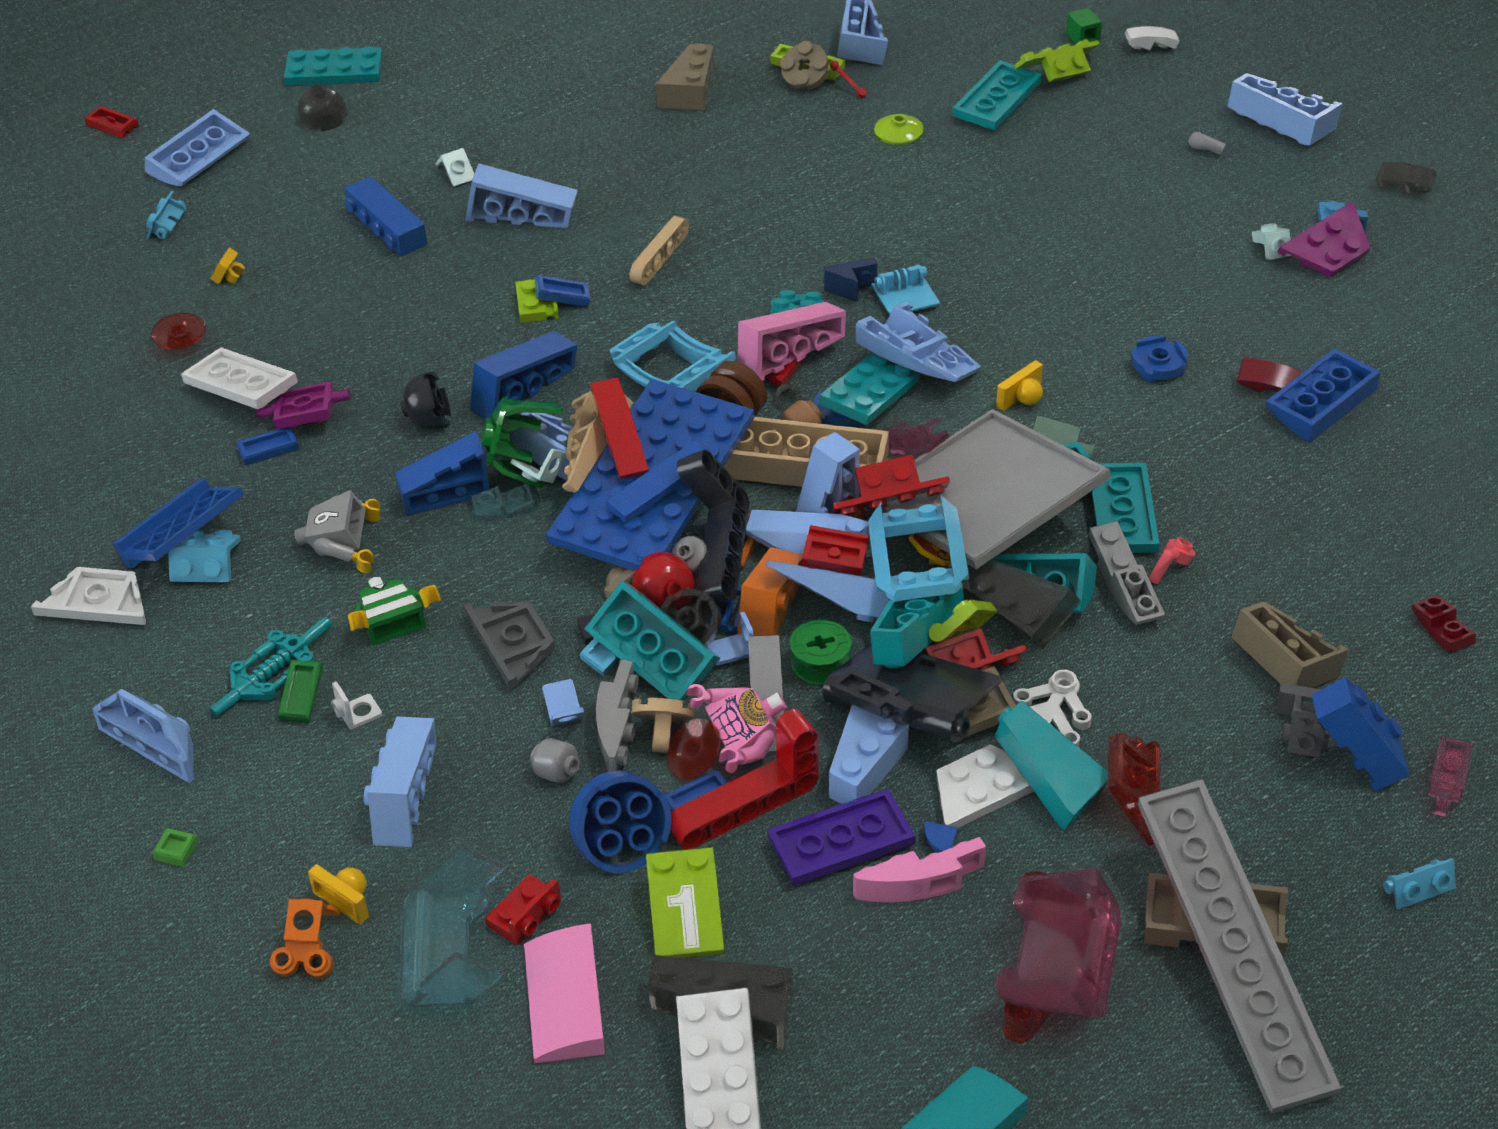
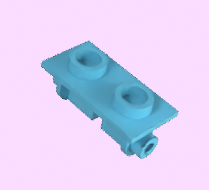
M171 190L166 199L161 198L156 214H150L146 223V227L149 228L147 239L153 233L160 239L168 238L186 212V205L183 201L172 199L174 191Z
M1451 858L1445 861L1435 859L1430 864L1414 869L1412 873L1405 872L1396 876H1388L1387 881L1383 882V887L1387 894L1392 893L1395 895L1396 909L1398 910L1456 889L1454 859Z

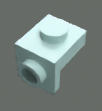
M1265 224L1261 226V230L1252 232V239L1255 243L1264 244L1266 259L1282 258L1283 256L1277 251L1281 245L1290 240L1289 229L1277 227V224Z

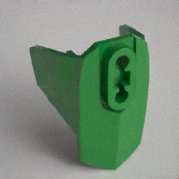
M503 396L489 418L486 417L483 426L481 445L486 446V462L493 465L503 475L542 489L543 483L540 480L533 482L521 475L523 470L510 463L512 459L532 463L533 460L531 457L532 452L518 449L509 440L510 433L523 427L538 431L541 429V419L518 414L519 412L562 414L563 407L552 402H524L507 399V397Z

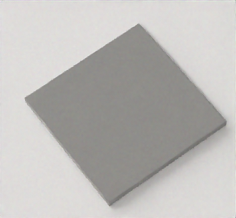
M992 409L914 460L920 483L949 476L950 484L947 488H944V493L935 496H927V493L915 495V500L905 503H899L898 499L889 501L887 506L881 509L882 513H888L893 509L899 508L904 510L918 509L920 506L927 504L939 506L941 505L940 495L943 496L958 510L967 564L978 569L1110 479L1111 475L1108 468ZM945 529L916 533L949 553Z

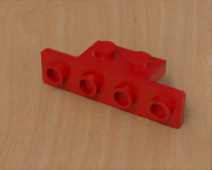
M913 454L858 467L854 471L861 497L834 503L832 510L833 514L841 513L851 516L859 512L858 509L868 506L870 510H876L880 503L881 508L887 506L889 501L898 499L899 503H905L915 500V495L927 493V496H935L945 492L944 488L949 486L950 479L949 476L920 483Z
M982 628L923 649L924 654L981 671L991 668V664L1000 661L1002 666L1020 660L1019 654L1027 651L1026 646L1022 645L992 656Z

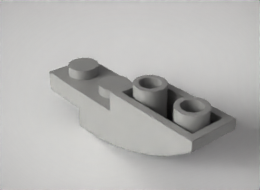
M1118 521L1090 528L1088 535L1099 558L1097 566L1122 611L1135 625L1164 618L1165 613L1142 564L1137 565Z
M620 660L614 682L601 681L597 694L596 722L601 756L608 772L619 771L621 766H626L628 760L627 745L628 742H633L635 738L636 724L631 723L630 695L637 691L638 675H634L633 661Z

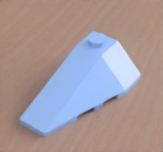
M752 510L746 527V535L768 548L772 547L803 554L810 525L863 535L869 534L868 521L843 514Z
M769 560L766 562V567L839 607L857 614V620L874 622L875 617L880 616L888 603L889 598L886 597V592H877L876 579L874 577L857 576L818 568L812 569L805 566Z

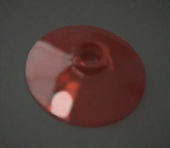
M176 313L159 320L153 326L151 336L154 343L161 348L169 350L184 349L198 343L204 337L206 326L202 318L197 315Z
M695 718L684 723L675 732L669 743L667 763L674 775L681 779L690 780L703 775L710 769L718 756L721 745V737L716 725L707 719Z

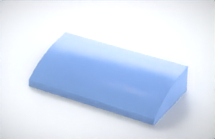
M213 109L145 157V172L165 183L183 186L250 138V133Z

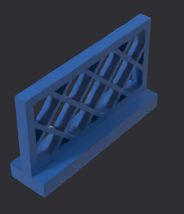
M198 479L112 544L127 568H134L143 560L157 561L241 498L244 493L240 487H210L206 479Z

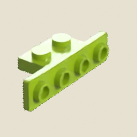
M1086 39L1076 43L1074 46H1071L1070 43L1064 44L1056 50L1049 47L1041 50L1038 54H1034L1031 51L1021 55V60L1013 66L1015 70L1042 64L1049 83L1085 75L1091 71L1085 54L1098 47L1099 42L1098 40L1089 42Z

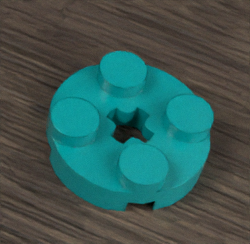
M784 290L779 292V297L771 301V314L824 301L821 299V293L819 292L795 294L792 290Z

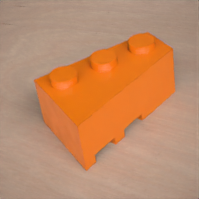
M772 547L769 548L742 584L737 634H741L740 612H745L753 629L754 636L778 634L800 585L766 567V562L769 560L802 566L803 554Z

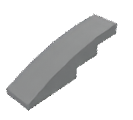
M779 635L748 637L750 688H753L762 700L776 692L783 698ZM784 710L772 717L775 723L784 713ZM776 737L766 755H776Z

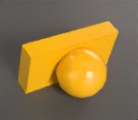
M1035 360L997 385L996 407L1005 411L1018 401L1028 406L1037 404L1043 396L1041 385L1043 364Z
M316 864L308 871L312 891L315 895L336 907L340 912L358 924H362L369 918L365 896L362 895L366 890L367 881L359 869L353 867L344 868L334 876Z

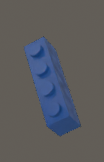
M371 176L345 187L346 199L344 201L348 211L354 213L363 225H367L372 229L375 236L383 239L390 249H394L401 257L427 245L425 224Z

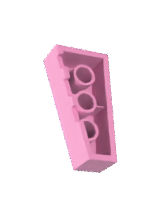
M822 302L739 321L738 362L752 369L763 381L765 380L764 376L773 372L776 374L784 369V365L794 360L798 362L806 358L805 355L813 350L819 351L845 337L846 310L828 302Z

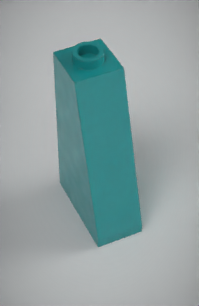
M1021 701L1013 709L1007 707L997 719L1000 725L994 736L1052 817L1065 831L1104 791L1113 775L1026 703Z

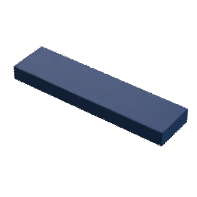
M696 440L692 441L607 499V508L625 523L629 522L684 484L677 471V461L706 448Z

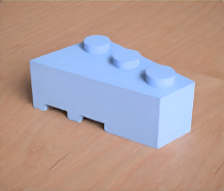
M836 432L813 445L796 512L833 514V504L846 501L848 494L853 499L859 498V487L854 470L859 467L860 449Z
M852 704L829 771V798L843 804L870 795L908 750L909 724L905 726L896 723L891 717L884 719Z

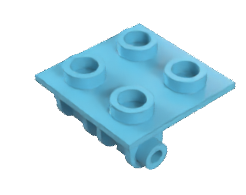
M919 264L908 267L907 271L905 268H901L900 273L898 270L878 274V277L874 278V283H871L873 290L889 315L896 305L908 301L913 306L911 312L940 305L938 298L924 278L927 276L926 267Z

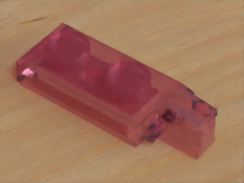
M1441 736L1428 788L1430 790L1429 795L1437 797L1433 814L1447 817L1450 802L1459 803L1460 798H1462L1474 744Z

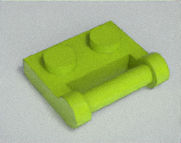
M964 600L953 609L954 614L943 624H933L930 627L929 636L935 642H944L950 638L979 629L998 611L991 602Z

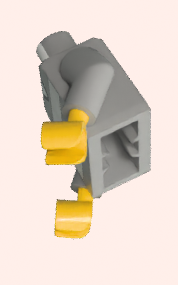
M351 490L333 496L331 499L309 510L307 524L305 527L295 530V539L300 546L310 544L320 556H332L350 562V560L356 561L357 569L360 572L369 573L371 571L370 563H374L373 553L368 549L360 550L358 553L354 552V550L360 548L364 517L370 522L380 520V503L376 499H369L362 503Z

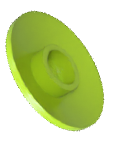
M892 114L878 120L875 124L874 132L877 138L885 143L906 145L920 139L924 128L923 124L913 116Z

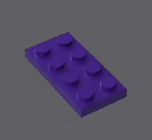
M888 789L767 829V838L792 886L914 845L916 837Z

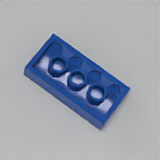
M1334 348L1266 400V406L1292 432L1304 440L1312 442L1378 389L1380 371Z

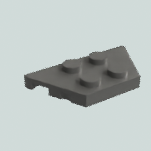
M493 602L491 603V608H474L473 603L463 604L466 617L509 689L517 686L555 650L554 639L530 602H514L512 604Z

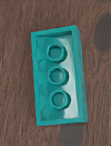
M622 580L585 627L589 634L618 658L633 661L634 671L668 699L683 701L687 697L686 693L689 686L699 684L720 660L717 654L632 585Z
M973 1065L901 1129H1010L1027 1114L1028 1097L1000 1077Z

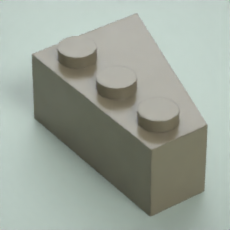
M697 43L687 46L656 83L657 108L706 109L714 73L713 45Z
M1264 601L1240 610L1231 638L1280 684L1286 683L1313 688L1340 676L1349 651L1346 647L1339 645L1336 648L1321 640L1323 634L1315 630L1311 634L1298 627L1296 619Z

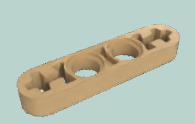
M673 216L632 264L629 276L631 282L646 285L686 238L689 230L688 219Z

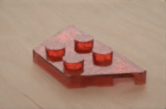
M1117 733L1108 738V789L1145 842L1151 846L1155 843L1138 806L1139 797L1160 792V744L1157 741H1151L1146 744L1140 737L1134 736L1131 738L1127 734Z

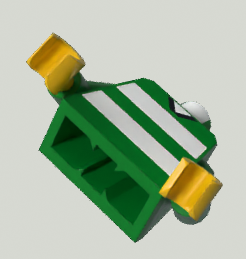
M381 577L371 578L367 582V589L359 593L361 602L356 604L353 612L347 615L350 630L352 632L367 628L370 643L374 646L426 628L423 608L429 607L435 601H441L436 585L424 587L419 591L413 587L406 586L400 579L384 583Z

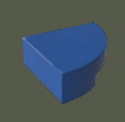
M925 821L924 838L930 847L935 850L934 853H939L954 847L958 828Z

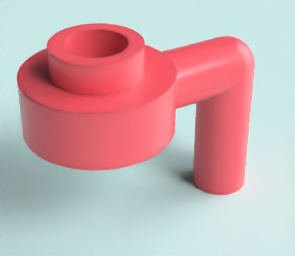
M1181 537L1169 539L1161 557L1148 577L1149 580L1159 584L1172 561L1182 565H1189L1195 556V551L1192 549L1193 545Z

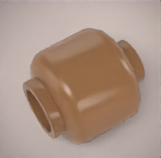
M798 400L781 414V420L822 424L821 419L823 415L812 401Z

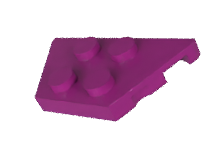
M1350 202L1281 245L1277 252L1283 257L1287 253L1301 259L1299 264L1313 268L1318 273L1331 278L1367 255L1370 246L1355 205Z

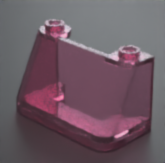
M1097 867L1020 877L1017 892L1013 896L1015 910L1025 920L1016 969L1012 967L1003 968L996 978L995 987L998 996L1002 997L1008 1004L1088 1019L1103 1017L1107 1008L1121 926V912L1115 896Z

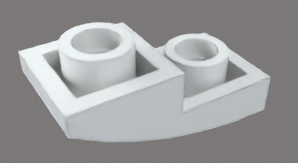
M1143 26L1129 28L1125 31L1129 45L1139 50L1142 48L1150 50L1153 43L1161 48L1171 47L1176 49L1179 43L1176 32L1166 28Z

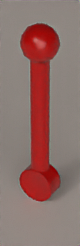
M832 61L830 68L836 70L857 91L856 94L859 98H865L867 94L866 89L860 88L839 67L837 61Z

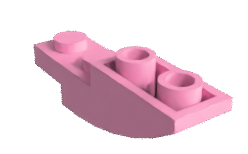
M978 837L970 841L960 842L955 847L945 851L932 853L921 860L914 851L903 855H896L888 861L872 867H865L859 872L854 873L853 895L856 900L871 902H906L936 897L959 890L962 887V876L985 867L986 846L981 838Z

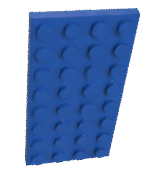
M653 379L650 380L630 410L649 471L694 440L712 452L724 467L755 418L754 409ZM607 444L579 490L572 495L546 533V540L549 544L635 571V569H639L640 565L644 562L642 560L647 555L655 552L671 551L702 501L684 483L625 523L607 508L606 500L641 476L620 481L614 459L611 457Z

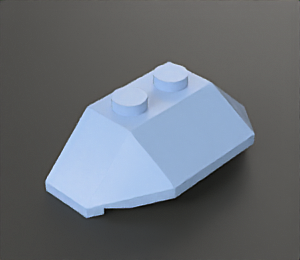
M123 689L92 708L99 730L184 781L190 783L194 780L193 743L190 736V727L185 720L180 717L175 718L166 713L160 705H153Z

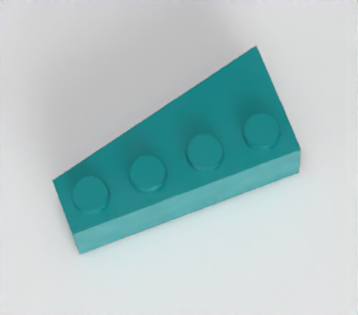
M962 581V587L954 594L895 602L889 599L870 630L874 665H884L886 668L905 666L933 641L929 636L930 627L933 624H943L954 614L953 609L964 601Z

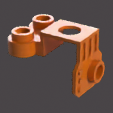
M289 899L284 932L286 945L272 953L270 957L272 970L282 977H289L298 971L300 964H304L306 972L316 979H322L330 975L334 968V961L331 955L323 950V942L319 940L321 917L338 916L340 911L321 900ZM297 914L313 915L311 927L306 930L297 929L294 925L295 916ZM288 955V962L283 966H279V957ZM315 957H322V964L317 968H313L312 960Z

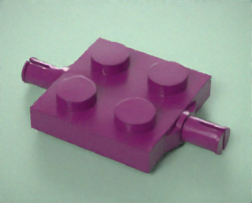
M332 381L294 388L277 396L272 405L256 409L258 419L274 416L273 422L276 430L286 427L292 429L310 422L321 423L331 418L332 407L335 403L351 400V393L349 389L334 392Z

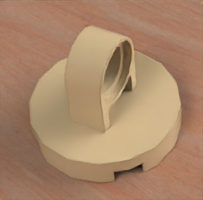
M648 698L647 704H641L640 699L633 700L631 714L639 718L654 720L652 752L668 753L671 722L694 720L696 709L691 708L689 704L687 708H683V701Z

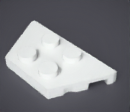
M77 567L67 575L65 580L58 582L50 589L51 596L42 603L36 600L31 606L33 615L137 625L146 624L135 572Z
M991 744L936 771L943 825L959 828L1034 792L1008 754Z

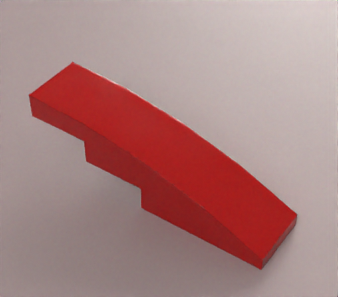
M618 377L590 383L603 434L607 439L611 457L614 459L619 480L644 475L649 469Z

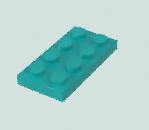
M368 46L352 49L344 47L328 50L321 48L317 50L304 51L297 49L288 51L284 73L285 86L380 82L383 60L382 47L374 48Z
M999 60L952 108V116L987 129L996 130L1042 82V74L1025 68L1015 70L1013 64Z
M872 352L822 392L819 396L818 404L868 425L918 383L921 373L902 367Z
M1098 463L1110 470L1111 478L1090 492L1095 527L1118 521L1132 553L1159 552L1160 543L1146 463Z

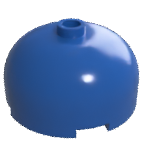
M610 771L600 774L588 781L580 789L572 803L569 815L571 838L578 851L595 866L611 873H629L647 865L646 854L657 853L663 842H667L671 830L669 803L663 792L651 781L638 774L628 771ZM638 830V838L632 841L634 832ZM623 842L636 851L647 849L640 859L628 864L610 863L603 860L597 854L598 851L605 856H614L621 850Z

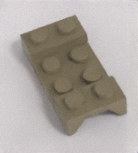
M1149 872L1144 944L1179 948L1180 940L1196 941L1168 874ZM1249 883L1284 959L1287 947L1285 913L1288 887Z

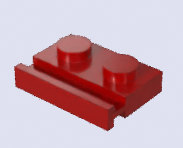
M810 525L801 565L861 576L869 535Z

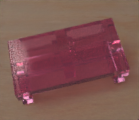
M930 419L922 425L906 426V422H899L891 428L882 430L889 431V449L893 456L929 453L949 438L946 430L940 431L936 435L932 434L931 428L939 422L938 419Z

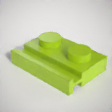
M528 279L515 282L520 323L547 320V317L551 316L559 319L557 302L537 299L535 280Z

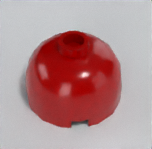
M655 552L647 555L642 560L644 562L640 565L639 569H635L632 586L665 613H672L681 609L689 602L694 592L695 579L691 568L682 558L670 552Z

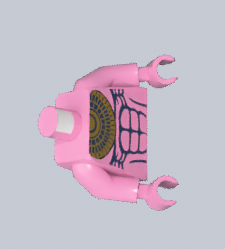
M693 684L689 686L686 693L687 696L695 695L698 697L690 700L689 706L691 708L698 709L702 706L703 702L708 704L705 706V709L726 747L720 752L719 762L728 760L725 768L727 772L733 773L736 771L738 764L741 766L765 758L776 737V723L772 717L787 708L786 703L778 692L762 700L753 688H712L705 690L703 686Z

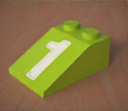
M713 847L646 854L656 961L724 954Z

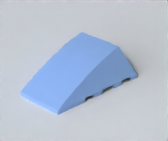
M908 301L896 305L885 324L880 323L872 316L861 319L856 323V343L902 367L952 382H957L974 374L981 368L959 346L949 345L945 342L947 336L942 331L935 332L928 327L929 320L925 316L919 314L917 317L911 312L913 306Z

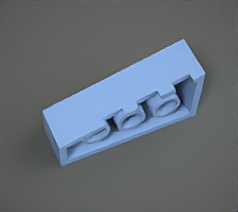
M1246 73L1233 81L1227 107L1236 111L1241 116H1247L1255 120L1260 125L1277 130L1281 135H1287L1296 139L1300 144L1310 146L1337 129L1343 103L1334 101L1333 105L1322 102L1323 97L1313 94L1312 97H1306L1298 94L1299 89L1292 87L1277 88L1276 82Z
M478 163L471 183L465 221L474 222L475 219H486L487 223H497V220L511 221V224L521 225L523 222H533L535 226L568 228L577 190Z
M397 716L392 729L387 730L386 745L381 747L379 751V764L373 767L370 786L366 785L364 790V804L369 805L373 845L412 847L413 845L412 825L418 824L420 815L418 811L419 799H424L426 776L430 774L436 749L434 718Z

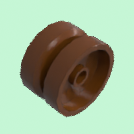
M725 361L719 364L711 372L709 378L705 379L696 390L700 394L754 409L755 416L767 401V390L763 381L752 369L736 361Z

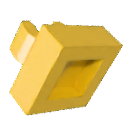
M229 247L210 279L220 284L225 277L229 282L235 284L239 275L241 276L245 269L243 264L234 262L238 252Z

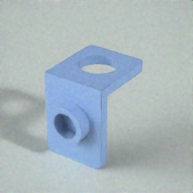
M740 612L741 634L707 642V647L720 657L716 666L749 658L748 637L754 636L745 612Z
M572 679L543 685L542 690L552 727L583 719L584 710L579 707Z

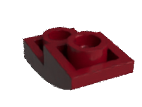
M1243 358L1236 383L1260 393L1266 388L1278 392L1301 374V370L1273 361Z
M1438 594L1412 604V610L1423 627L1449 653L1476 643V633L1456 619L1457 608Z

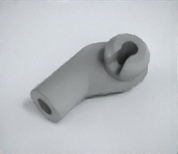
M1194 132L1189 138V145L1194 150H1210L1220 155L1225 147L1224 142L1200 132Z

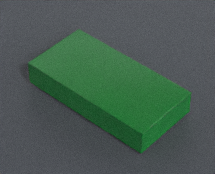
M291 660L278 711L280 720L311 722L323 672L321 662Z

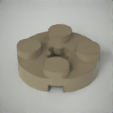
M802 41L792 47L780 61L782 75L786 83L796 90H800L799 88L814 89L821 85L828 75L829 60L826 53L821 47L811 44L809 41ZM803 63H809L810 68L808 70H799Z

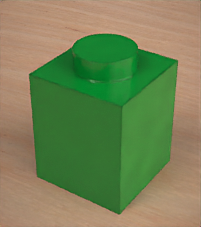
M1089 7L1067 14L1066 34L1075 43L1086 39L1089 42L1097 40L1100 42L1102 21Z

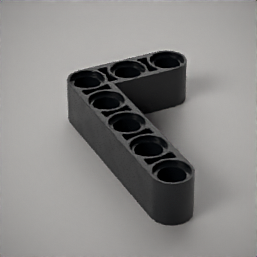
M704 449L677 461V471L682 481L709 509L704 536L707 551L704 558L700 561L696 584L697 600L701 607L708 610L733 601L736 597L750 502L743 487L710 451Z

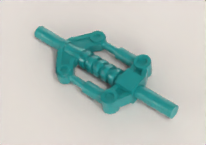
M324 617L300 637L294 633L290 635L284 634L280 630H272L268 634L269 640L254 650L252 656L244 662L235 661L231 664L230 678L232 690L209 708L210 713L217 718L239 700H274L277 696L276 690L286 682L289 668L273 684L266 682V680H269L272 675L278 673V670L283 669L284 665H288L291 660L315 662L313 653L309 651L307 646L332 627L331 621ZM273 650L277 651L270 659H267L257 669H254L251 675L247 674L246 668L257 660H262Z

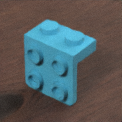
M203 530L194 532L168 552L170 582H229L232 580L230 550L241 541L240 535L232 534L231 530H218L214 534H203Z

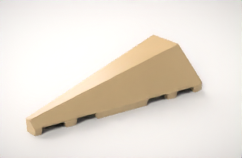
M591 391L572 402L575 413L570 416V421L574 424V427L568 432L566 458L570 463L564 468V473L568 476V480L562 486L568 492L575 493L579 490L608 444L603 434ZM625 395L630 409L633 402Z

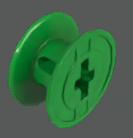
M809 621L800 625L791 635L789 641L793 653L790 659L791 671L799 680L806 684L824 686L827 677L851 659L849 654L852 645L850 634L843 626L833 621Z

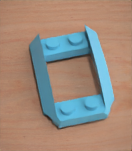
M671 321L663 327L660 326V323L648 324L609 349L614 364L640 385L646 387L650 380L653 379L696 392L705 379L709 378L711 372L719 364L725 361L736 360L735 352H729L725 355L721 353L720 349L695 340L677 326L676 321ZM661 342H664L676 354L692 364L668 381L654 377L634 364V362L640 359L641 355L649 350L658 348Z
M941 495V505L939 506L927 504L920 506L918 509L904 510L899 508L893 509L888 513H882L880 503L868 520L877 592L885 591L886 597L894 602L954 594L962 587V580H969L958 510ZM946 530L952 568L936 567L925 572L914 573L907 571L896 576L890 575L885 537Z

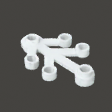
M1069 670L1056 671L1050 677L1048 684L1030 689L1020 688L1013 694V701L1016 706L1023 701L1051 724L1053 721L1057 730L1069 740L1074 741L1073 743L1078 747L1080 735L1073 731L1060 708L1063 700H1065L1073 713L1072 725L1074 728L1086 730L1091 725L1092 715L1083 707L1077 696L1080 688L1079 680ZM1050 696L1047 702L1031 706L1032 700Z

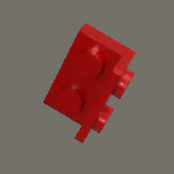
M529 874L485 917L486 926L518 945L526 936H530L535 932L538 924L548 914L554 913L561 902L559 882L551 879L545 884Z

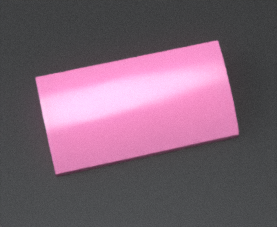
M591 923L556 930L525 943L534 1063L605 1055Z

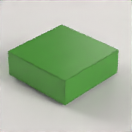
M167 828L152 852L154 860L185 867L199 842L197 835Z

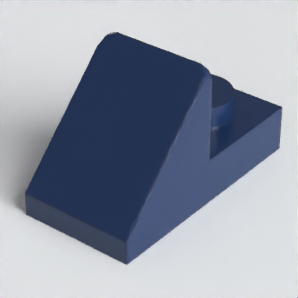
M875 258L825 266L824 290L852 301H858V288L871 286V283H874V278L877 277V262Z

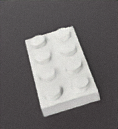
M221 347L181 373L185 384L255 409L265 407L271 400L287 392L290 387L298 382L294 372Z
M742 988L676 996L686 1129H761L748 989Z

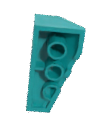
M1087 553L998 554L978 569L970 566L968 583L969 585L1052 613H1083L1094 595L1097 566Z

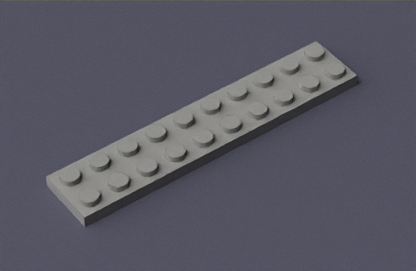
M1203 779L1139 797L1138 806L1270 1113L1273 1114L1338 1094L1341 1086Z

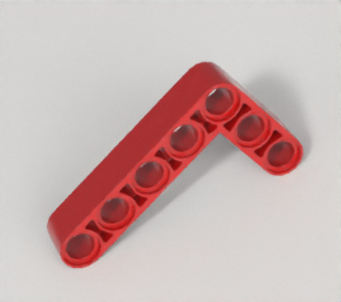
M790 709L783 713L776 722V760L671 811L670 832L680 846L685 850L694 849L811 791L819 779L818 732L798 709Z

